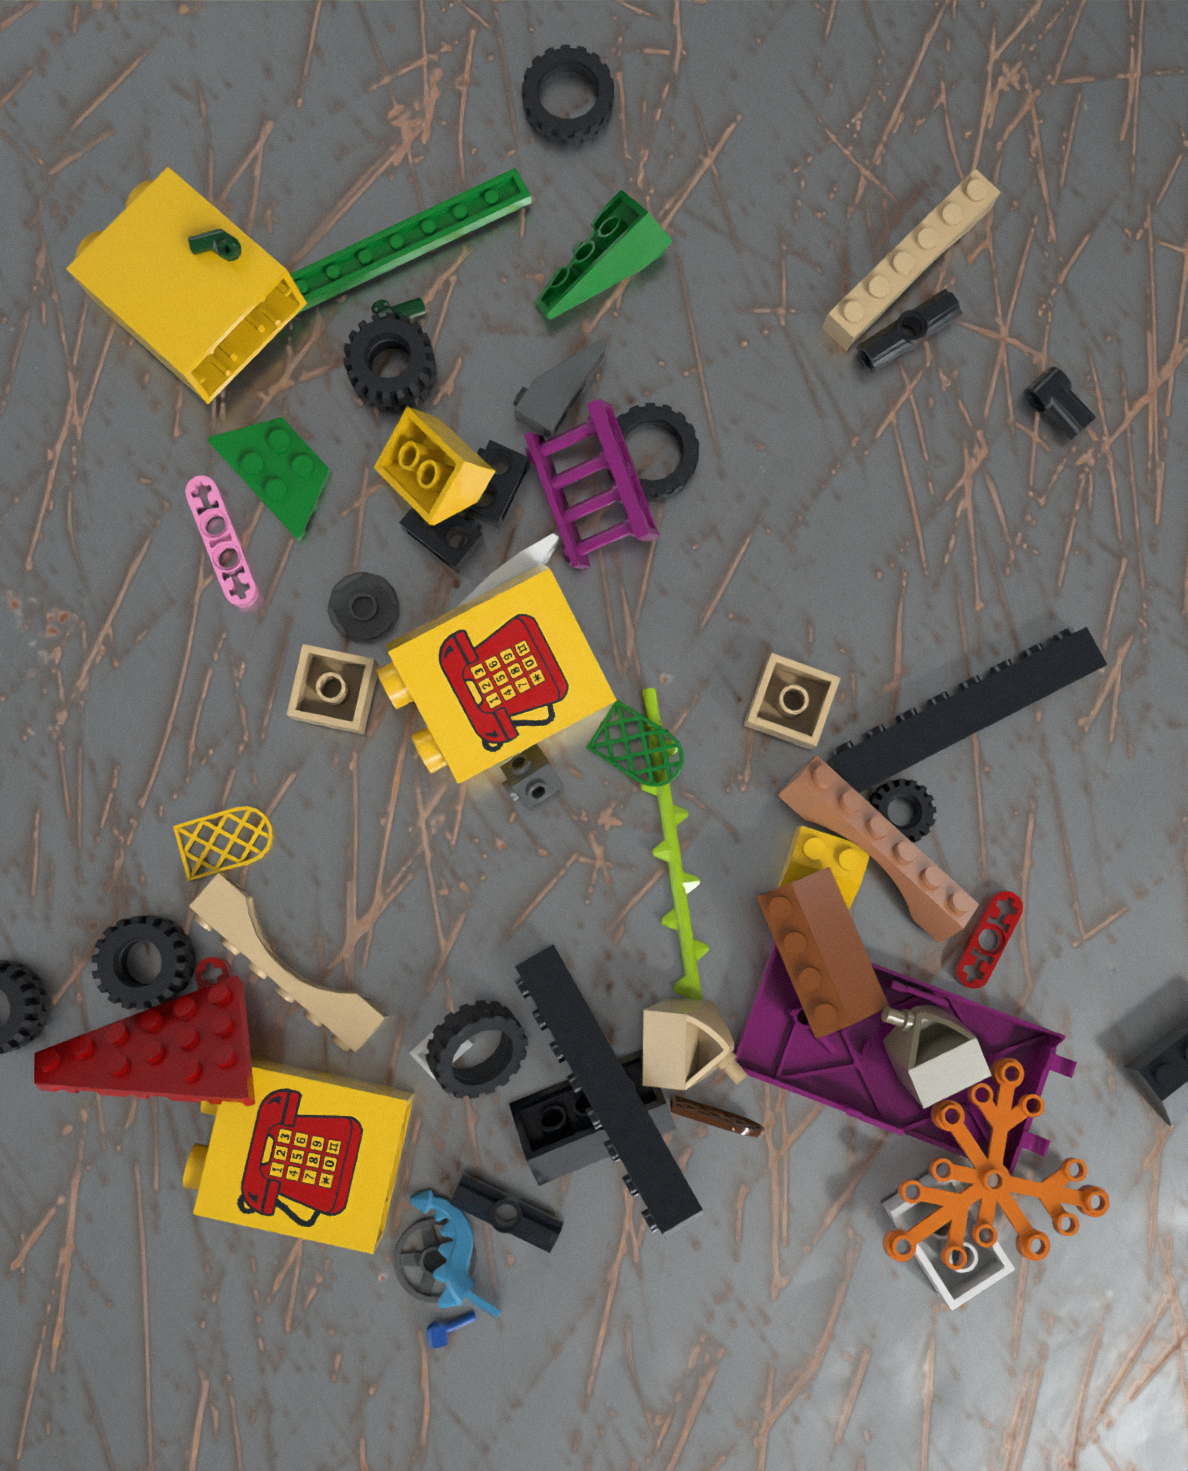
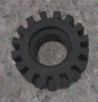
M905 779L889 781L879 786L875 793H872L869 798L871 800L870 804L912 843L917 842L930 832V826L935 823L936 819H933V814L937 813L936 806L933 807L932 805L934 798L932 794L928 795L926 793L927 788L924 785L919 786L916 784L917 781ZM896 798H904L913 805L914 818L906 826L894 824L888 816L889 804Z

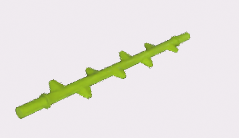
M656 688L641 690L645 717L663 727L664 725L660 721ZM646 722L647 725L644 727L647 731L656 730V728ZM658 734L648 736L650 749L661 747ZM664 738L665 746L675 744L673 741ZM678 748L667 750L668 759L678 752ZM662 751L651 753L653 767L664 764ZM666 769L654 771L655 783L668 779ZM670 783L662 787H650L641 784L643 791L658 797L664 840L652 849V855L666 861L668 864L674 908L661 918L662 925L678 931L684 976L672 985L674 993L688 999L703 1000L697 961L709 951L708 944L693 938L687 894L700 884V880L696 876L683 872L677 825L688 817V810L673 804Z

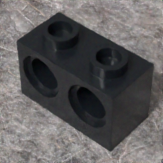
M489 440L486 448L480 447L477 454L490 466L496 461H504L509 465V468L503 474H493L484 492L494 496L491 504L479 506L475 503L462 510V512L501 529L528 472L530 463L529 457Z
M411 507L399 522L405 533L457 574L484 542L483 534L480 532L482 526L467 514L462 518L456 513L436 525L428 526L421 522L422 517ZM455 533H463L468 537V540L464 546L455 548L449 545L450 537Z

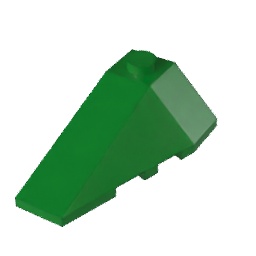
M622 189L593 218L590 223L593 230L585 242L577 241L571 249L574 255L568 266H562L556 270L534 301L550 320L647 267L652 261L661 257L666 247L673 241L652 215Z

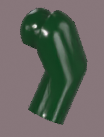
M215 229L188 237L189 246L194 255L213 251L227 261H234L241 255L242 249L238 239L223 229Z
M419 297L391 307L387 300L381 299L373 303L371 307L372 313L374 315L379 314L380 319L386 318V312L394 313L398 320L401 315H405L411 320L425 315L426 312L424 302Z

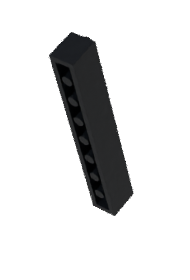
M1071 626L1053 635L1055 643L1044 648L1040 642L1022 651L1024 659L1012 664L1010 659H1007L991 667L990 670L993 675L982 681L976 675L958 684L961 689L960 692L949 697L947 691H944L927 700L929 708L917 713L915 707L896 716L898 724L885 729L882 723L863 733L867 740L855 746L851 740L832 749L835 756L826 760V762L852 788L860 793L1108 664L1087 626L1077 632Z
M554 944L516 965L515 968L520 978L514 981L525 1000L532 997L537 1009L532 1011V1014L540 1029L544 1031L549 1028L555 1040L549 1043L558 1062L562 1063L565 1060L568 1062L573 1073L568 1075L567 1078L577 1096L585 1093L591 1104L585 1111L595 1129L603 1126L609 1140L603 1144L614 1164L620 1160L624 1164L628 1174L624 1175L622 1179L633 1198L639 1194L641 1195L647 1206V1209L643 1210L641 1214L651 1232L654 1233L660 1230L663 1237L666 1238L705 1215Z

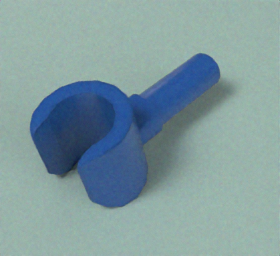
M474 1311L452 1321H434L430 1323L426 1330L429 1347L439 1348L448 1345L447 1332L455 1331L476 1321Z

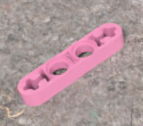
M202 475L196 476L186 485V498L223 593L234 606L239 608L250 607L258 599L259 589L222 493L211 478ZM203 485L208 490L212 489V491L207 493V497L213 508L208 510L205 503L199 497H195L200 493L199 487ZM213 517H222L225 520L223 532L217 535L209 534L206 527L208 521ZM226 549H233L238 553L236 564L228 568L221 566L219 562L220 554ZM238 574L241 583L245 587L250 586V589L245 592L246 598L241 599L238 595H233L237 591V585L231 575Z

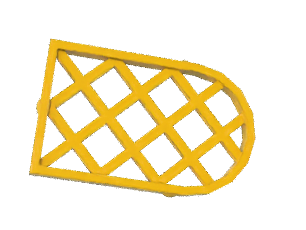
M248 806L229 808L225 811L173 826L188 882L241 866H248L265 856L270 850L274 839L273 826L269 818L260 810ZM246 811L242 819L231 813ZM251 812H255L262 817L258 827L246 822ZM223 816L218 826L207 821ZM228 817L239 823L233 835L222 830ZM199 823L193 834L182 829ZM265 823L268 826L269 834L262 831ZM203 825L215 830L209 842L197 837ZM243 826L255 831L249 843L237 838ZM180 832L190 837L185 848L183 846ZM219 833L230 838L224 851L213 845ZM259 834L268 838L267 845L263 851L253 846ZM194 841L206 846L200 858L188 852ZM234 842L246 847L240 859L229 854ZM210 849L221 854L216 866L204 861ZM250 850L259 854L252 859L244 861ZM187 857L197 862L192 872L190 871ZM226 857L236 862V864L220 868ZM201 865L212 870L196 875Z

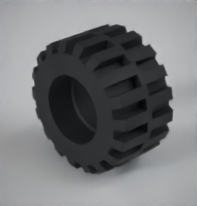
M386 312V318L380 319L379 314L371 316L373 321L368 324L365 320H362L358 323L360 331H351L348 336L351 344L345 343L343 350L346 358H343L344 367L356 394L360 399L363 397L365 403L373 408L376 404L379 410L387 412L388 407H393L394 412H402L401 406L408 404L410 408L415 407L416 398L419 397L423 401L428 396L426 389L433 388L435 383L433 375L437 373L436 359L427 333H423L422 327L416 321L411 324L409 317L401 315L398 320L394 313ZM399 349L408 353L411 356L408 367L404 372L395 377H380L371 371V364L374 358L384 350Z
M147 915L121 919L116 922L115 927H108L103 932L106 937L98 939L95 945L99 949L98 954L92 955L91 963H97L98 970L92 971L93 979L100 978L102 984L97 986L100 992H108L110 994L108 1000L113 1004L121 1003L122 1008H137V1010L156 1007L178 997L177 993L184 991L188 985L186 982L187 978L193 975L194 969L190 968V962L195 961V953L190 954L188 948L192 946L190 938L183 937L182 934L185 931L180 926L172 925L173 921L167 918ZM139 940H147L154 944L161 955L160 972L156 979L149 984H142L136 981L131 976L127 967L128 953L131 947Z
M0 960V989L6 994L10 1003L8 1020L0 1029V1054L20 1049V1046L33 1040L32 1034L39 1033L43 1027L39 1020L45 1019L48 1010H42V1003L48 1002L47 994L41 995L39 991L44 985L41 980L34 981L32 979L36 973L31 969H22L23 964L18 962L8 963V960Z

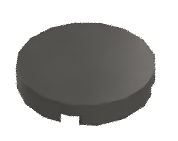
M356 572L345 576L334 586L329 598L327 612L332 625L342 637L354 643L370 644L383 639L394 629L399 619L400 603L395 589L385 578L368 572Z

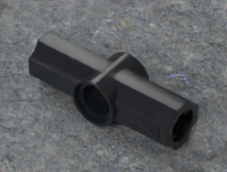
M944 289L913 310L904 311L896 321L857 346L856 350L861 362L866 369L874 373L903 353L915 350L923 340L962 315L959 301L952 292ZM902 326L912 327L917 335H906L902 330Z
M463 1173L449 1203L491 1224L498 1232L510 1233L548 1253L553 1249L564 1224V1221L521 1201L517 1195L509 1192L505 1193L466 1173ZM504 1204L513 1206L517 1211V1216L511 1221L500 1219L496 1211L499 1206Z

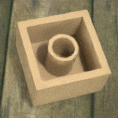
M303 644L286 715L293 720L364 735L377 679L376 670L379 669L380 665L372 658Z
M771 653L766 659L743 726L811 750L818 744L841 677Z

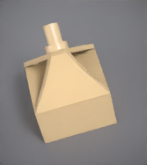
M670 997L643 1010V1086L687 1090L711 1075L717 1068L720 1072L724 1070L736 1085L748 1075L735 1060L737 1056L733 1052L734 1042L725 1020L712 1001Z

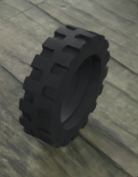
M565 44L554 50V47L548 48L543 56L537 55L532 60V67H527L524 74L522 102L526 119L531 127L535 126L538 135L543 138L547 136L550 138V142L556 144L562 141L566 142V145H576V141L582 140L584 143L591 140V136L594 133L598 135L602 132L604 123L609 122L612 115L614 80L610 77L609 67L606 63H601L600 56L594 52L592 54L588 53L587 48L577 46L576 49L570 48V45ZM575 72L585 76L595 86L597 100L595 105L582 116L560 118L550 114L542 106L539 99L542 85L551 76L556 74Z
M646 403L644 407L636 405L629 408V412L620 414L617 420L625 440L637 428L652 425L663 427L671 432L680 445V463L673 473L657 480L639 478L648 502H656L660 498L666 500L673 497L674 493L681 492L687 486L689 480L692 479L699 459V440L695 436L696 431L693 425L686 421V417L678 411L676 413L672 411V407L665 404L662 407L655 406V403ZM610 469V470H608V475H609L610 479L612 480V482H613V481L615 482L614 477H613L612 472H611V469Z
M485 1000L475 1001V1005L464 1004L459 1007V1011L456 1013L450 1012L444 1017L445 1022L434 1028L432 1032L434 1034L433 1039L428 1040L426 1047L429 1051L426 1054V1061L430 1066L429 1069L443 1090L448 1094L452 1092L456 1098L463 1099L464 1096H468L469 1099L479 1098V1094L485 1093L488 1095L495 1092L494 1088L500 1084L503 1087L510 1081L509 1077L512 1073L516 1074L521 1068L519 1063L521 1060H525L527 1055L525 1046L528 1045V1038L524 1034V1028L508 1007H502L497 1001H491L489 1004ZM489 1030L502 1032L500 1044L494 1053L483 1063L472 1068L458 1069L452 1067L453 1058L457 1050L471 1036Z

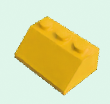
M406 407L373 467L430 525H436L477 503L495 473V470L440 418L410 407Z

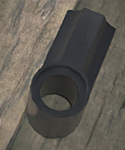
M1051 366L1024 390L1023 394L1028 404L1035 411L1041 414L1046 413L1072 440L1096 416L1072 392V384L1066 374L1059 368Z

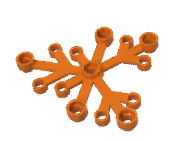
M999 1058L991 1066V1079L998 1086L996 1104L993 1102V1091L987 1084L976 1083L970 1086L967 1091L969 1101L978 1106L992 1128L987 1158L963 1123L965 1114L959 1103L944 1099L935 1103L932 1107L931 1119L935 1126L951 1132L974 1168L955 1165L948 1159L937 1157L929 1164V1174L933 1179L941 1182L956 1180L971 1183V1185L960 1193L922 1186L913 1179L903 1180L898 1187V1194L903 1201L910 1204L922 1201L941 1206L907 1231L894 1228L885 1234L883 1249L890 1258L899 1262L910 1260L916 1252V1245L950 1221L947 1243L941 1251V1260L945 1266L951 1269L959 1270L963 1268L967 1262V1254L963 1249L968 1211L969 1207L980 1199L977 1222L971 1230L972 1240L977 1245L988 1248L996 1243L998 1235L993 1227L996 1203H998L1018 1234L1015 1243L1019 1254L1032 1261L1043 1260L1050 1251L1049 1238L1045 1233L1031 1226L1009 1192L1037 1197L1052 1218L1054 1230L1064 1236L1076 1234L1079 1229V1221L1074 1214L1066 1212L1061 1203L1075 1205L1082 1214L1091 1217H1100L1107 1212L1109 1197L1102 1188L1093 1185H1084L1078 1190L1063 1187L1070 1181L1080 1182L1086 1177L1087 1166L1080 1159L1066 1158L1058 1170L1041 1182L1012 1177L1008 1169L1003 1165L1008 1131L1028 1116H1040L1045 1107L1043 1099L1036 1094L1022 1095L1018 1104L1012 1107L1014 1089L1024 1079V1069L1017 1060ZM1009 1066L1015 1071V1076L1010 1081L1005 1076V1071ZM981 1087L985 1091V1098L979 1102L975 1097V1092ZM1031 1098L1036 1102V1108L1033 1112H1029L1026 1107L1027 1101ZM948 1109H953L956 1114L955 1120L951 1123H948L945 1119V1113ZM943 1162L947 1167V1171L944 1176L939 1177L936 1173V1167ZM1076 1163L1079 1171L1077 1175L1072 1177L1069 1173V1167L1071 1164ZM995 1173L998 1177V1183L996 1186L990 1187L988 1177ZM914 1184L917 1190L916 1195L913 1198H908L905 1192L906 1188ZM1097 1195L1100 1199V1204L1097 1208L1093 1209L1091 1199ZM1068 1217L1070 1219V1227L1064 1231L1061 1228V1221L1063 1218ZM983 1228H987L989 1230V1238L981 1242L979 1233ZM905 1239L907 1241V1249L903 1253H898L896 1249L897 1242ZM1035 1239H1039L1041 1247L1037 1252L1031 1250V1243ZM957 1250L959 1260L951 1264L949 1262V1254L951 1251Z

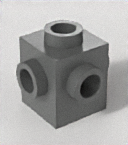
M536 743L500 766L507 778L502 785L513 801L520 798L527 809L545 800L564 786L551 763Z

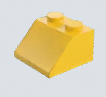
M804 826L796 827L778 888L830 867L849 910L862 883L870 855L849 840Z

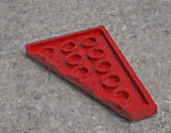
M236 975L35 1052L34 1084L42 1091L52 1092L66 1090L68 1093H79L81 1090L94 1091L104 1096L127 1097L134 1095L137 1098L149 1099V1096L168 1097L171 1101L194 1103L208 1101L210 1104L220 1105L222 1101L242 1103L246 1107L254 1105L255 1095L244 984Z

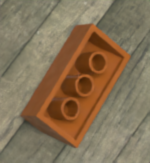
M830 867L756 897L816 1039L851 1026L883 1010L885 1007H889Z

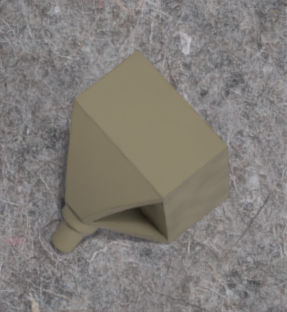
M936 1005L916 1006L910 1010L903 1009L902 1011L890 1007L883 1009L882 1021L896 1025L885 1037L883 1044L898 1079L923 1109L992 1076L977 1037L949 1009Z

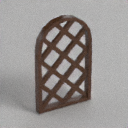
M675 1094L671 1095V1113L749 1137L761 1138L764 1134L765 1128L749 1118Z

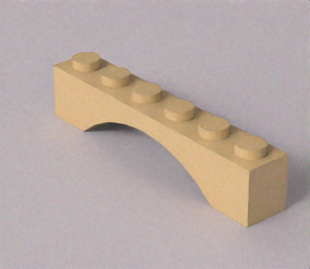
M975 168L828 313L822 329L847 352L871 329L895 300L927 267L958 239L968 233L991 210L1001 192Z
M217 873L189 905L196 913L193 918L198 924L208 931L214 928L221 934L223 938L220 942L235 955H238L240 952L251 961L248 967L262 979H265L267 976L278 984L275 990L279 995L290 1003L296 1000L306 1009L303 1015L319 1028L322 1024L333 1033L331 1036L332 1041L344 1051L348 1052L351 1048L356 1053L389 1016L363 992L341 991L323 987L305 979L288 967L273 951L262 932L256 916L253 896L228 874Z

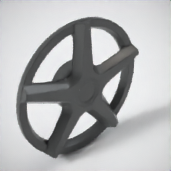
M434 1217L415 1222L401 1235L394 1252V1270L399 1283L411 1296L428 1303H438L440 1296H429L436 1281L433 1278V1272L445 1264L447 1260L438 1250L441 1244L438 1243L431 1225L444 1226L448 1222L446 1218L437 1222ZM420 1228L424 1244L423 1251L401 1253L407 1238ZM474 1242L469 1267V1274L472 1278L477 1266V1253ZM400 1265L421 1267L423 1276L419 1292L406 1282Z

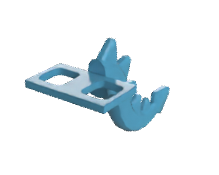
M431 1189L411 1196L410 1203L424 1214L431 1209H435L434 1218L437 1222L445 1218L448 1220L440 1229V1233L443 1236L452 1238V1241L441 1244L438 1249L447 1260L445 1264L433 1272L434 1279L446 1283V1288L438 1300V1306L440 1308L457 1305L460 1307L466 1298V1300L498 1319L501 1311L470 1291L476 1281L469 1274V1264L473 1250V1231L470 1221L463 1210L450 1205V1200L434 1196Z

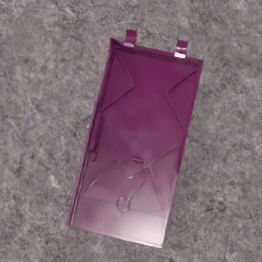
M773 938L734 1044L733 1052L737 1056L735 1060L742 1069L751 1077L846 1112V1115L901 1136L904 1133L967 1158L951 1132L939 1129L933 1123L931 1110L934 1104L923 1109L898 1079L883 1044L885 1037L896 1025L882 1021L881 1015L883 1010L851 1026L816 1039ZM871 963L890 1008L900 1011L903 1009L910 1010L922 1005H936L947 1008L977 1037L989 1070L992 1064L999 1058H1012L1022 1065L1024 1079L1014 1089L1012 1107L1018 1104L1020 1097L1024 1094H1036L1041 1097L1050 1070L1072 1078L1077 1062L1056 1054V1048L1063 1042L1066 1035L1037 1026ZM1011 1066L1005 1071V1076L1009 1081L1015 1076V1071ZM990 1076L978 1083H984L991 1087L993 1102L996 1104L998 1086L992 1081ZM981 1087L975 1092V1097L979 1102L985 1098V1091ZM968 1088L945 1098L946 1100L955 1101L962 1106L965 1114L963 1123L987 1158L992 1128L978 1106L969 1101L967 1096ZM1032 1098L1026 1103L1029 1112H1033L1036 1108V1102ZM948 1109L945 1113V1119L948 1123L953 1122L956 1117L955 1111ZM1028 1116L1007 1133L1003 1165L1008 1169L1010 1176L1013 1175L1022 1148L1044 1157L1046 1155L1050 1140L1029 1132L1034 1117Z

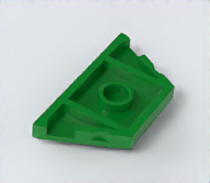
M282 417L210 436L207 441L293 536L301 542L305 537V529L311 514L315 512L318 505L320 492L325 487L331 473L324 462Z

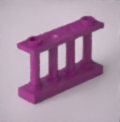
M601 399L587 404L591 415L587 418V422L545 441L544 436L533 432L524 434L528 444L525 447L526 455L529 457L531 464L536 466L564 543L561 546L563 556L568 564H572L573 568L579 569L591 567L587 553L630 534L633 537L635 536L637 540L646 542L660 537L612 404ZM591 435L599 437L603 448L600 450L599 455L557 474L550 456L551 454ZM604 468L611 469L615 480L612 488L569 507L563 487ZM617 501L624 504L628 515L624 518L625 521L581 540L575 520Z

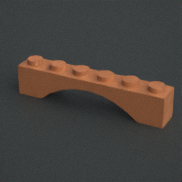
M818 755L801 767L778 794L804 820L839 833L874 858L900 889L912 919L938 943L963 930L979 906L978 902Z

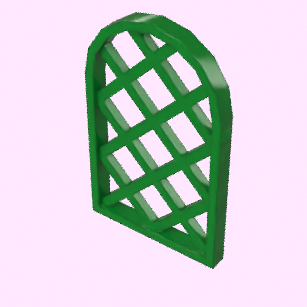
M616 699L617 701L612 705L586 748L632 777L634 781L644 785L662 787L673 782L681 773L684 765V751L680 742L667 729H663ZM622 707L636 716L624 719ZM617 709L619 720L609 722ZM637 720L640 733L627 736L625 723ZM642 720L656 728V730L645 732ZM620 724L623 737L610 740L608 727ZM604 730L606 741L595 744ZM663 733L675 744L665 746ZM658 734L661 747L648 749L646 736ZM641 738L644 751L631 753L629 740ZM624 742L626 755L614 757L612 744ZM607 746L609 757L595 748ZM678 748L679 761L669 763L667 750ZM662 751L664 764L652 767L649 754ZM645 755L647 768L635 771L632 758ZM628 759L630 771L616 762ZM678 766L676 772L672 775L670 767ZM666 769L668 779L655 783L653 771ZM648 773L650 782L642 780L636 775Z

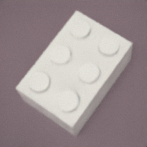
M942 1164L936 1168V1173L939 1177L946 1174V1165ZM929 1173L918 1180L922 1186L956 1193L964 1190L960 1181L949 1180L941 1182L933 1179ZM914 1184L906 1188L905 1192L908 1198H913L916 1195L917 1190ZM898 1193L882 1203L895 1226L905 1231L941 1206L922 1201L910 1204L903 1201ZM974 1204L969 1207L963 1242V1249L967 1254V1262L963 1268L959 1270L951 1269L945 1266L941 1260V1251L947 1243L950 1221L918 1243L914 1254L940 1298L952 1311L1015 1270L998 1241L993 1246L985 1248L977 1245L972 1240L971 1230L976 1224L978 1209ZM983 1228L979 1233L981 1242L989 1238V1230L987 1228ZM953 1250L949 1254V1262L954 1264L959 1260L957 1250Z

